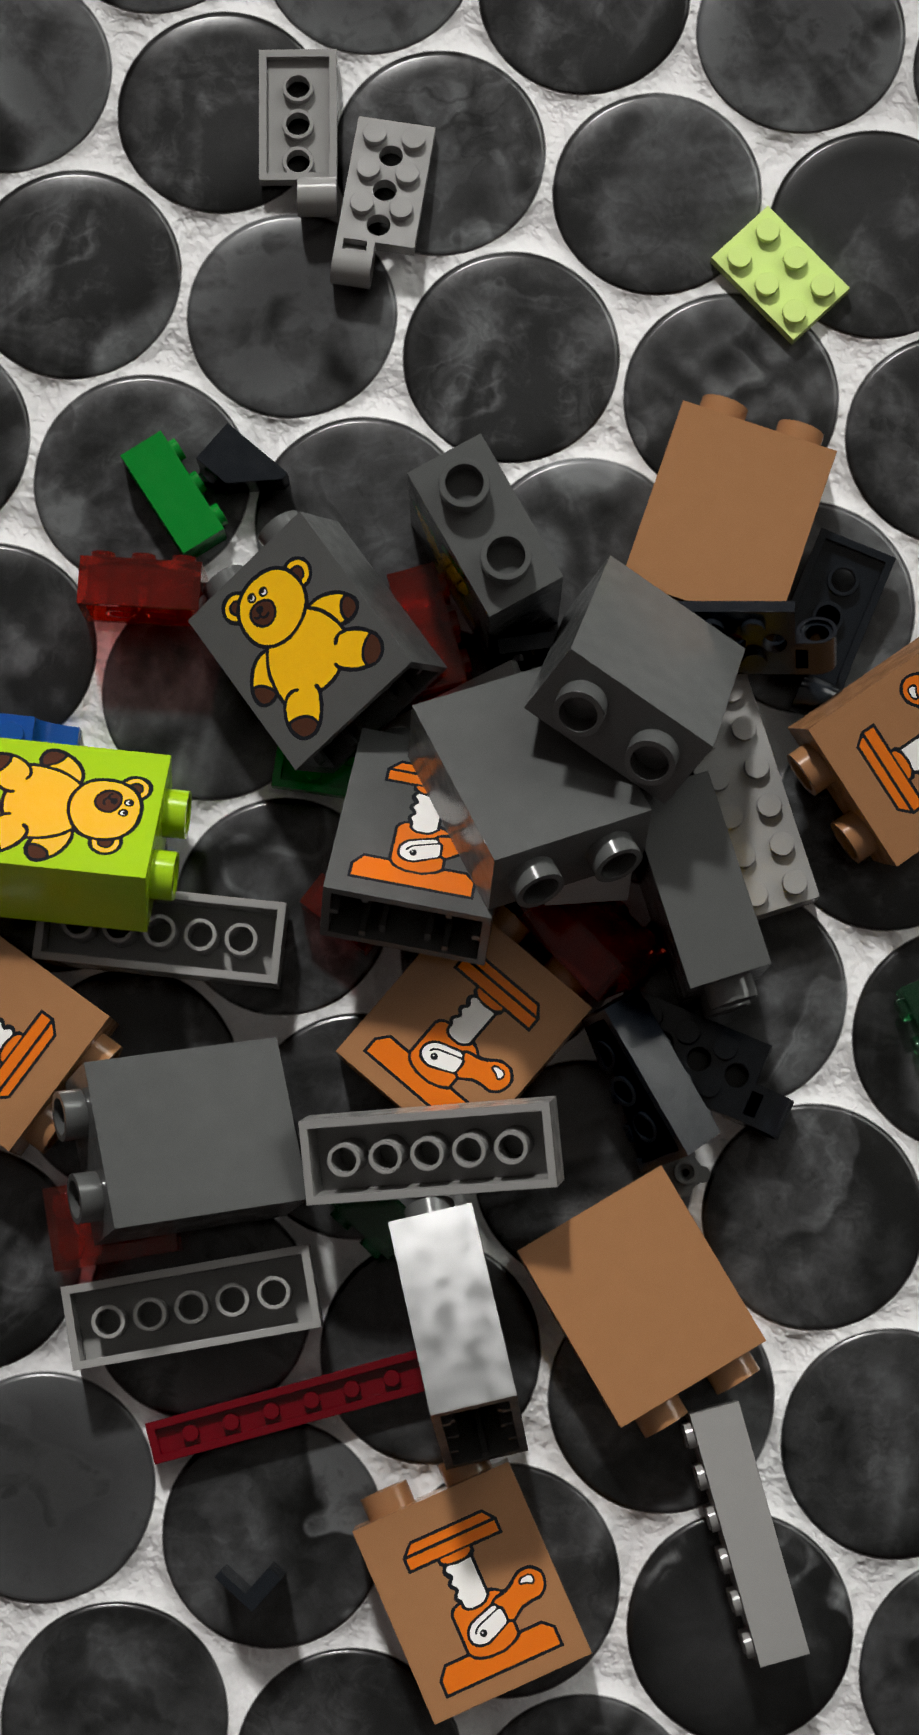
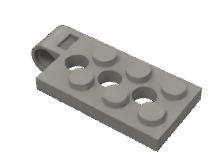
M337 49L259 50L260 186H297L298 217H338ZM294 82H303L309 87L308 93L300 98L291 96L287 90ZM294 119H303L308 122L309 128L304 134L295 135L287 129L289 123ZM295 156H303L308 159L309 166L302 172H294L287 166L289 160Z
M362 116L358 117L331 263V284L370 289L374 272L375 250L414 256L436 136V127ZM392 153L398 155L402 160L398 165L387 166L380 159L384 155ZM380 188H389L396 195L388 201H382L377 199L374 193ZM381 222L389 227V231L384 235L377 236L371 234L368 231V227L373 223Z

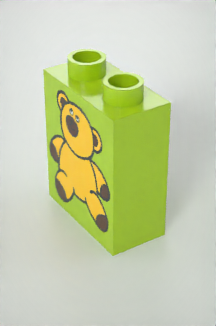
M0 738V917L148 932L154 899L174 901L177 891L179 852L165 850L167 838L186 840L190 826L192 793L188 790L172 789L171 755Z

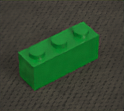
M160 430L120 455L126 470L186 563H189L227 539L223 527L228 524L225 515L217 503L211 506L207 503L202 495L207 491V488L195 470L188 473L181 461L186 459V456L175 438L167 441Z

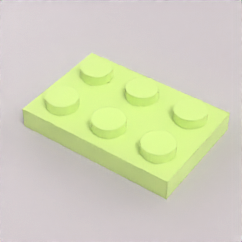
M769 206L715 253L710 261L791 345L844 298L850 289Z

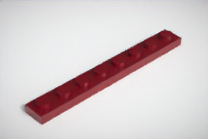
M413 1350L145 1424L156 1465L425 1391L417 1352Z

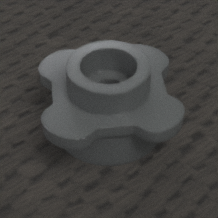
M695 1151L689 1156L662 1165L680 1197L690 1196L692 1189L696 1185L705 1183L710 1178L709 1169L701 1166L696 1160ZM683 1169L689 1170V1175L687 1177H684L681 1172Z

